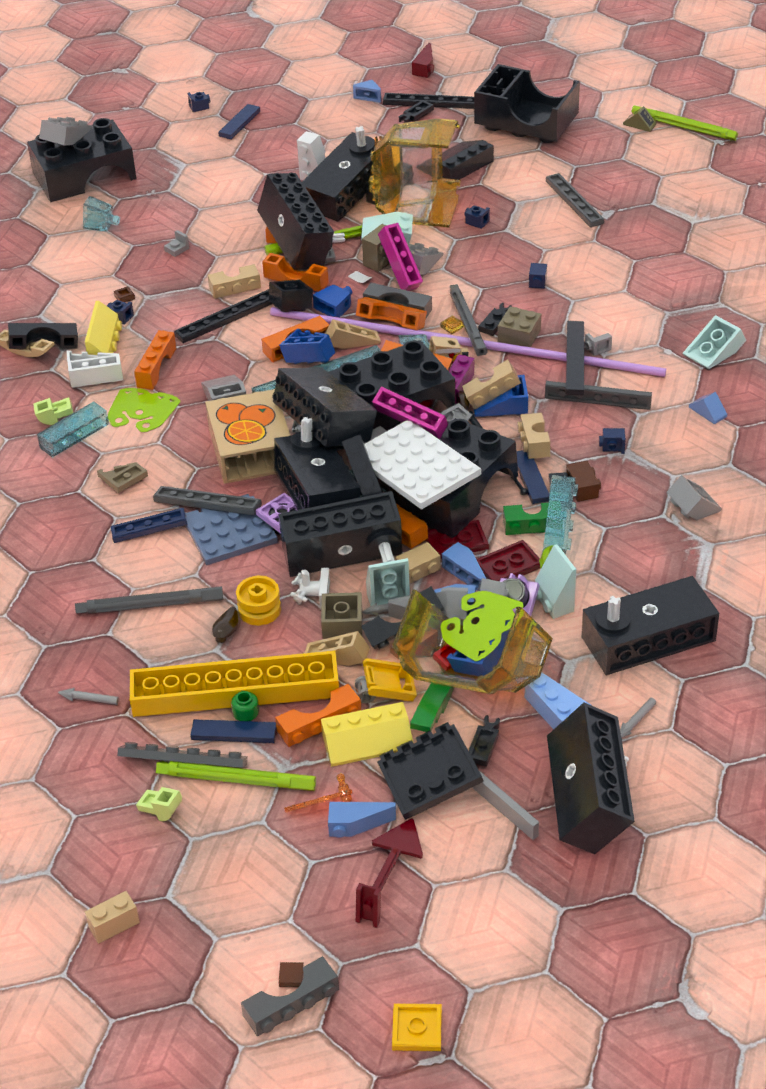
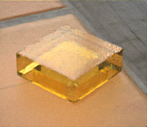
M453 315L440 322V327L451 334L464 327L462 321Z

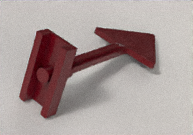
M413 818L372 840L373 846L391 850L373 886L362 883L358 884L356 888L355 922L360 923L362 919L373 921V927L377 928L380 923L381 891L400 854L423 858Z

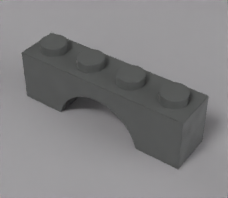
M370 283L363 293V298L369 297L427 311L426 318L432 311V296L376 283Z
M322 956L303 967V981L294 992L285 996H272L260 991L242 1001L243 1017L256 1036L268 1033L278 1024L291 1020L297 1013L304 1009H310L325 997L334 995L339 990L338 976Z

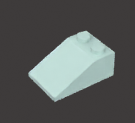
M393 212L363 218L361 240L381 224L399 223L405 240L409 244L412 235L413 215L405 212Z
M715 315L687 347L683 355L710 369L735 354L745 343L746 338L740 328Z
M556 544L553 545L535 579V582H538L540 585L536 599L540 600L545 612L549 613L553 619L574 612L576 568Z
M408 558L368 565L366 590L370 606L375 603L377 605L387 604L389 599L410 595Z

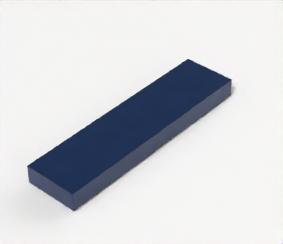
M247 104L218 132L219 136L232 139L261 111L260 107Z
M523 450L517 451L518 472L528 491L531 503L537 504L550 501V494L534 458L529 459L527 452Z
M184 507L112 525L113 542L117 543L188 525Z
M193 719L190 736L191 740L275 743L277 729L276 722Z

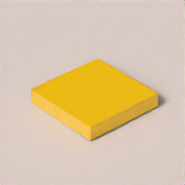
M394 1003L392 1051H441L442 1004Z

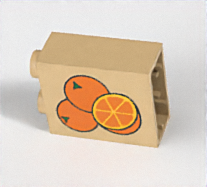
M275 389L205 402L209 431L224 484L276 474L274 471V438L291 435L282 409L273 403L272 395Z

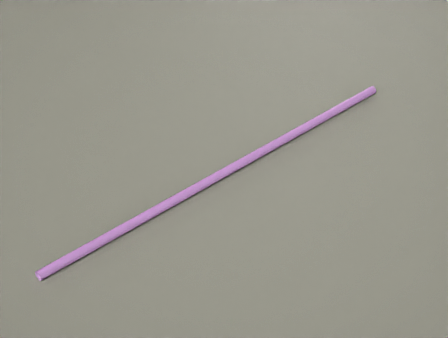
M271 307L270 315L304 321L320 315L294 310L282 312L275 307ZM320 315L329 325L332 319L380 333L425 340H430L431 336L455 338L460 345L473 347L470 339L467 337ZM483 340L486 348L489 350L566 362V353ZM584 356L585 365L661 377L666 375V368Z

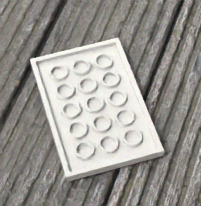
M404 421L365 443L375 475L420 509L427 507L481 475L480 467L412 421Z

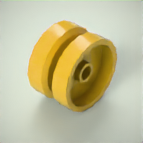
M252 576L243 580L237 586L239 617L244 622L250 625L261 626L269 624L278 618L281 612L280 592L278 584L273 579L267 576Z

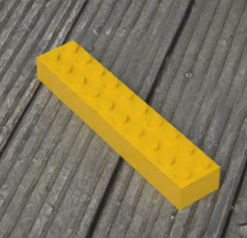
M336 651L130 670V705L133 717L232 708V698L242 691L254 693L257 696L258 704L265 705L331 698L330 692L339 688Z

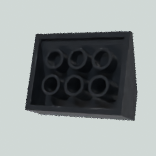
M484 140L464 141L421 163L419 168L451 185L493 162L494 145Z

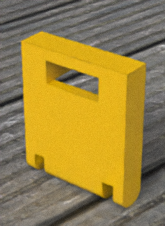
M370 658L363 660L369 695L414 701L417 693L411 665ZM399 678H405V684L402 689Z

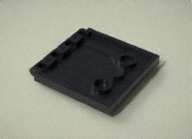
M447 722L436 727V733L434 734L430 730L416 737V743L410 740L397 746L398 752L394 753L393 749L379 755L381 760L377 761L405 820L484 782L454 724L450 726Z

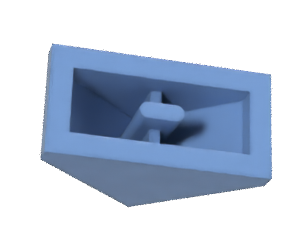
M373 80L354 84L353 98L381 103V88Z
M716 392L700 397L689 404L690 409L713 424L727 417V413Z

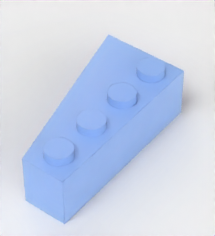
M540 673L525 681L524 698L553 730L583 702L589 704L544 673Z

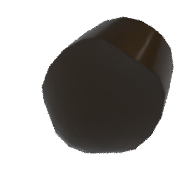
M464 390L459 391V404L468 411L470 403L466 398Z
M230 607L213 624L212 632L213 636L216 637V642L224 643L226 637L236 631L238 611L235 607Z

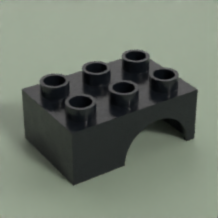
M497 64L474 92V124L483 125L489 131H498L500 129L510 131L516 137H525L527 135L537 137L543 143L557 142L579 113L580 81L574 80L572 88L566 95L553 97L544 94L535 86L529 70Z
M100 118L95 120L92 125L93 128L74 145H61L39 138L40 134L36 136L35 140L27 142L32 172L50 203L84 194L85 185L90 175L104 166H119L127 171L131 181L137 179L132 147L113 119Z
M421 340L407 341L401 347L389 351H378L369 358L357 362H346L339 368L328 371L373 408L375 407L372 401L381 387L416 403L437 399L442 401L447 409L455 405L454 376ZM377 411L373 429L381 426L388 431L398 426L401 422Z
M456 418L448 423L439 440L480 467L481 475L423 509H420L390 487L396 504L425 521L428 528L436 529L437 532L452 538L480 513V502L484 489L497 471L510 475L513 480L518 477L515 440L501 436L497 431L485 430L469 424L465 419Z

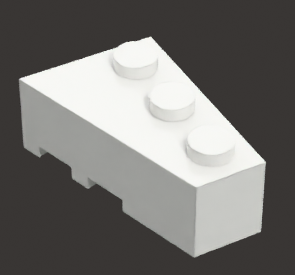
M307 131L297 140L300 180H304L326 158L320 135Z
M67 351L68 371L72 388L123 380L119 354L98 352L97 355H89L88 352L82 351V354H72V351Z

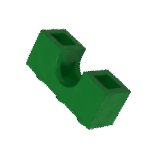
M560 502L541 503V511L536 514L526 513L522 505L503 506L505 534L515 535L562 531L563 515Z

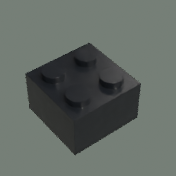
M301 280L269 282L268 301L282 312H290L291 310L305 311L312 308L313 289Z

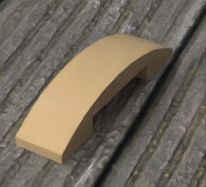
M4 329L0 333V346L25 357L41 356L55 345L52 341L41 339L37 343L29 344L26 349H9L8 330Z

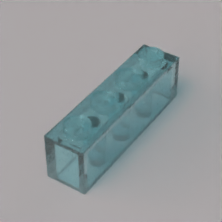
M96 402L88 404L38 433L39 447L53 458L109 425L107 410Z
M552 475L542 553L548 546L556 544L564 554L571 548L572 539L568 538L569 532L573 531L574 521L570 520L571 514H575L576 503L573 502V496H577L578 485L575 484L574 477Z

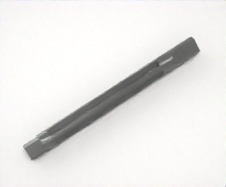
M458 284L450 285V296L476 355H486L487 348Z
M220 586L87 600V602L75 603L76 613L88 612V614L218 601L224 600L223 588Z

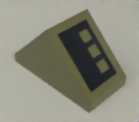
M643 106L629 115L623 122V125L651 132L656 126V121Z

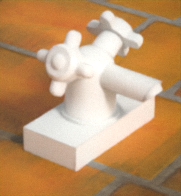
M321 568L319 581H310L307 570H302L301 573H298V576L291 583L292 585H299V589L296 593L291 592L290 594L298 605L302 601L307 602L308 599L305 596H319L321 609L322 594L329 593L330 589L329 568Z

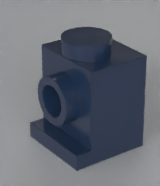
M190 92L187 93L189 107L192 112L209 109V103L211 102L209 94L196 92L191 95Z
M474 205L471 208H466L464 213L465 223L482 229L490 221V208L483 209Z
M115 300L107 305V307L118 314L119 321L124 325L134 316L132 302L125 303Z
M603 428L602 436H599V447H602V451L625 454V428Z

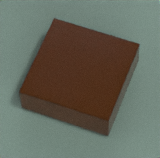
M129 286L113 291L115 298L119 301L128 302L135 299V294Z
M280 962L279 987H299L303 981L304 962Z

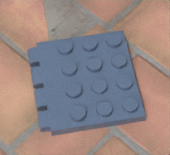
M246 494V495H242V496H241V497L254 498V496H251V497H250L249 494ZM201 508L200 513L198 510L185 513L188 524L185 526L206 566L278 543L277 536L272 527L256 514L249 515Z

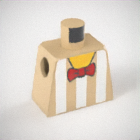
M431 336L429 350L434 354L452 358V364L458 354L469 355L468 348H461L457 339Z

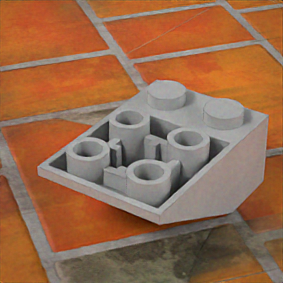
M49 117L48 120H41L39 138L61 145H74L93 126L88 125L86 121L78 120L77 122L72 117H57V119Z
M415 243V245L408 244L420 275L427 274L443 256V253L439 252L438 248H425L424 244Z
M236 375L201 382L208 401L246 394L242 381Z

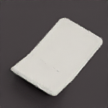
M358 271L348 276L360 283H364L372 278Z

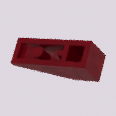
M428 43L412 61V75L428 78L434 72L431 43Z

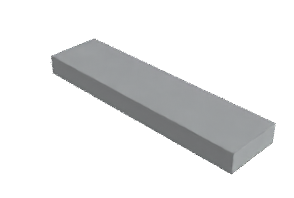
M480 772L484 782L474 786L473 789L532 840L537 838L539 835V821Z

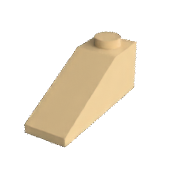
M332 319L325 334L329 335L334 348H354L380 344L381 342L377 331Z
M356 631L310 642L307 644L305 653L336 651L337 665L351 666L363 663V660L367 658L370 647L360 633Z

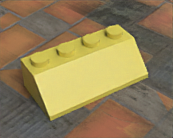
M95 301L85 339L86 352L89 355H97L98 352H116L117 341L120 338L119 331H122V322L119 321L118 314L100 301Z
M403 702L321 719L322 736L331 767L379 757V755L391 749L395 753L398 752L397 746L410 740L413 741L408 715Z

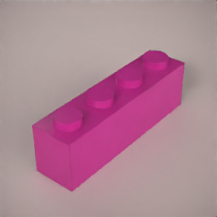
M399 223L384 226L378 233V236L400 289L407 291L417 289L423 280Z
M384 387L379 389L372 401L378 412L402 423L404 421H412L438 439L441 438L447 428L448 422L445 415Z

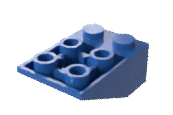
M518 375L520 384L481 407L474 409L475 417L528 414V392L525 375Z

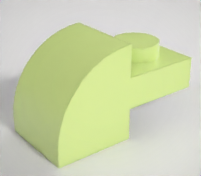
M69 397L54 403L48 398L33 404L37 419L47 425L59 424L58 418L66 417L73 413Z
M161 787L159 791L147 789L136 806L138 811L155 814L159 821H167L182 802V795L179 790Z

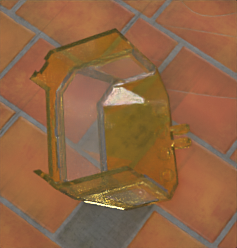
M435 118L394 124L377 143L374 151L371 152V161H373L371 173L374 175L369 178V183L371 184L369 191L373 193L375 208L382 214L405 212L413 215L412 224L450 228L459 199V194H456L457 186H460L461 180L443 178L442 148L449 149L455 129L460 128L457 120Z
M412 590L392 647L401 661L402 668L414 679L475 692L494 694L502 690L516 693L541 676L553 638L522 607H517L501 657L491 672L484 676H474L455 672L453 668L445 671L433 659V653L447 644L442 638L440 626L443 621L449 618L417 590ZM450 623L447 626L449 631L455 628L454 623ZM460 625V634L464 633L462 625Z

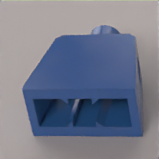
M331 285L313 294V308L328 316L340 318L351 307L352 289L349 286L342 289L336 285Z

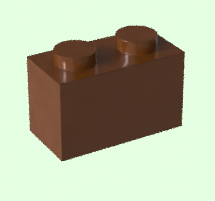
M588 460L566 464L569 485L577 502L599 498L601 482L600 479L596 478L595 470L590 466Z

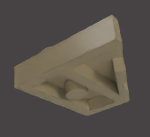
M137 462L124 466H115L113 471L103 472V469L97 471L98 477L118 493L148 477L147 470Z

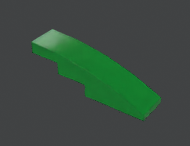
M436 677L432 681L410 722V729L423 732L432 731L434 724L438 723L441 713L444 714L456 681Z

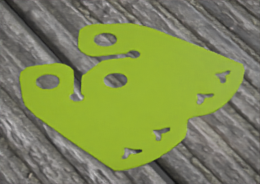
M125 388L119 390L108 412V419L113 427H119L129 422L126 415L122 413L123 411H126L130 418L139 420L153 416L152 419L136 423V427L140 432H148L160 427L181 401L167 393L151 394L145 389ZM137 410L143 411L141 415H137L135 412ZM117 418L123 419L120 423L115 422ZM144 423L150 424L148 428L142 427Z
M489 591L467 594L461 599L462 610L469 611L480 607V605H484V608L469 613L463 621L464 633L462 634L459 633L460 619L458 617H452L443 621L440 626L442 638L448 645L475 662L479 661L498 646L502 633L512 628L517 622L523 610V602ZM470 598H475L476 600L473 605L467 604ZM475 617L480 619L477 624L471 623V620ZM511 619V621H509V622L507 623V625L505 626V623H506L505 621ZM450 623H454L455 628L450 631L447 630V626Z

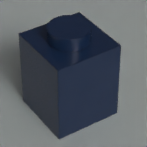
M531 263L529 288L545 289L547 264Z

